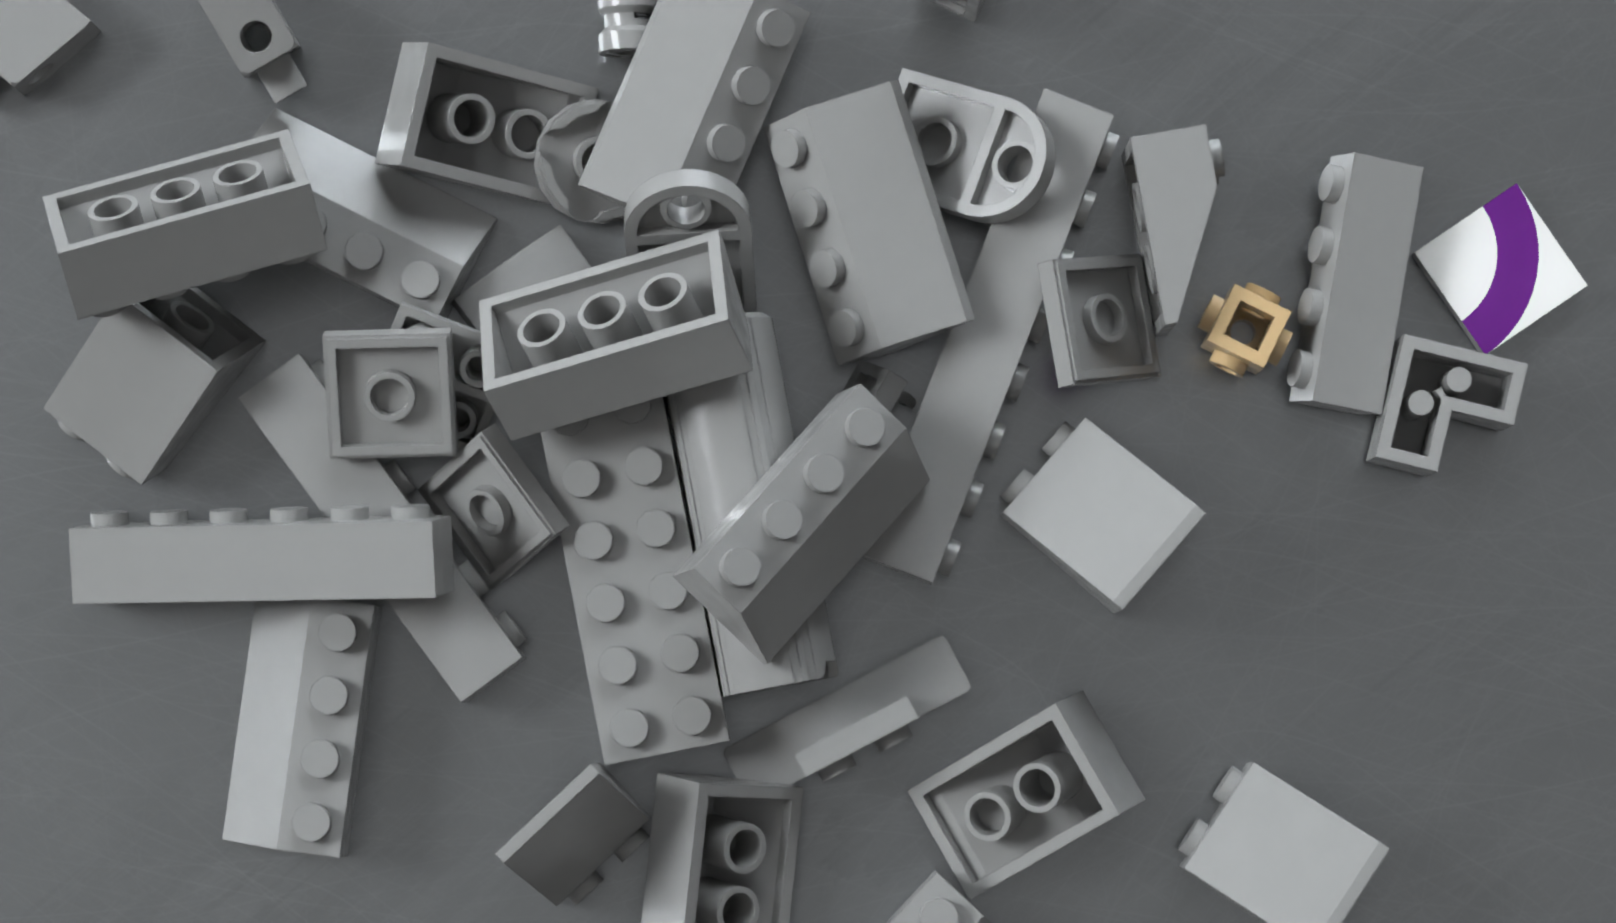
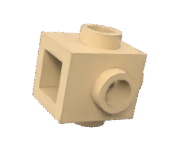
M1247 283L1245 288L1234 284L1224 299L1213 294L1197 326V328L1207 332L1200 347L1212 353L1209 362L1215 367L1240 378H1243L1246 370L1256 375L1264 369L1267 362L1277 366L1293 335L1292 332L1284 329L1292 311L1279 305L1281 298L1261 286ZM1243 322L1251 327L1253 337L1250 343L1243 344L1231 337V327L1233 324Z

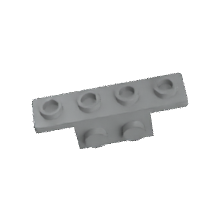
M938 636L724 749V756L735 778L792 785L818 772L822 781L825 782L856 766L857 764L851 754L874 742L880 753L913 736L907 724L967 693L971 685L947 639L944 636Z

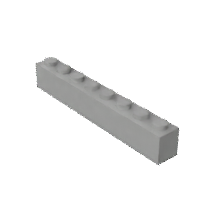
M1046 88L1042 92L1035 113L1046 123L1054 140L1056 162L1052 179L1040 200L1027 212L1015 219L991 224L966 288L975 320L949 331L909 434L930 481L862 557L865 560L930 585L934 582L937 573L949 577L962 543L951 538L960 514L971 518L985 484L974 479L982 456L994 460L1007 427L1006 424L996 421L1005 398L1017 401L1030 368L1019 363L1027 340L1039 344L1047 325L1045 307L1041 305L1043 295L1037 264L1052 259L1073 258L1075 251L1064 247L1072 224L1084 228L1097 193L1086 189L1095 166L1103 170L1107 169L1119 139V135L1109 132L1114 118L1113 114ZM1031 153L1018 155L1009 177V182L1021 181L1030 173L1033 164Z

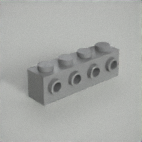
M1353 152L1331 156L1330 163L1324 168L1318 185V196L1323 201L1319 226L1313 230L1308 244V259L1312 263L1308 288L1301 294L1297 308V319L1299 324L1302 325L1298 349L1292 353L1287 367V383L1291 386L1290 402L1356 415L1382 414L1424 167Z

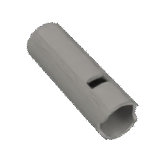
M745 312L749 328L753 363L752 371L666 396L694 552L795 441L773 318L763 312ZM825 600L773 659L765 665L705 608L722 697L747 694L838 676L837 661Z

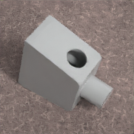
M0 0V77L4 78L25 96L92 42L100 34L101 30L67 0Z
M198 0L242 76L248 78L258 73L275 104L308 86L290 56V53L296 51L301 46L274 0ZM263 24L271 38V42L264 50L254 52L245 36L253 25Z

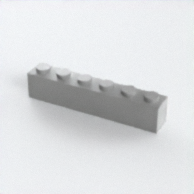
M298 353L238 397L239 401L325 517H331L330 508L337 506L367 505L369 506V516H392L391 506L413 504L407 495L416 490V487L395 459L384 465L380 458L330 459L324 362L321 359L311 365L305 357ZM430 509V515H436V514ZM453 559L455 591L437 598L385 600L460 702L467 703L527 659L519 648L521 644L527 641V638L506 610L497 616L492 612L481 597L490 588L472 563L466 560L459 566Z
M429 504L391 506L392 516H369V506L367 505L337 506L330 508L331 517L308 518V507H279L270 509V518L248 519V508H222L210 510V520H188L187 509H166L150 511V521H129L128 511L113 510L90 513L91 523L68 529L72 604L437 598L455 591L451 515H430Z

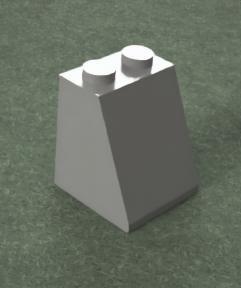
M197 287L190 288L183 295L173 299L158 300L154 298L129 305L118 314L101 318L43 409L58 420L60 428L74 439L87 442L105 456L109 466L116 473L125 478L134 479L143 485L167 469L258 353L266 340Z
M1086 417L1076 429L1065 421L1041 449L1051 458L1035 476L1024 468L1000 496L1010 504L1000 516L1114 614L1125 608L1206 512Z
M1247 762L1242 771L1235 766L1229 769L1212 796L1220 804L1208 823L1198 818L1178 847V850L1186 855L1179 865L1180 868L1263 923H1342L1390 850L1389 847L1254 762Z

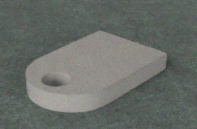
M902 68L898 80L940 211L975 222L994 224L1015 219L1031 209L1047 190L1055 168V144L1046 123L1030 108L1015 99ZM1031 153L1033 164L1030 173L1021 181L1009 182L1007 168L1011 160L1019 154Z
M699 169L667 171L642 183L628 199L624 211L626 257L719 229L724 240L744 312H757L751 212L748 200L741 189L721 175ZM680 196H693L701 200L698 204L690 207H680L671 203L673 199Z

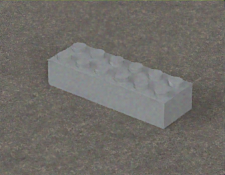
M664 396L541 432L554 504L570 525L560 536L604 765L731 741L723 697L719 688L705 607L673 577L678 569L694 553V547Z

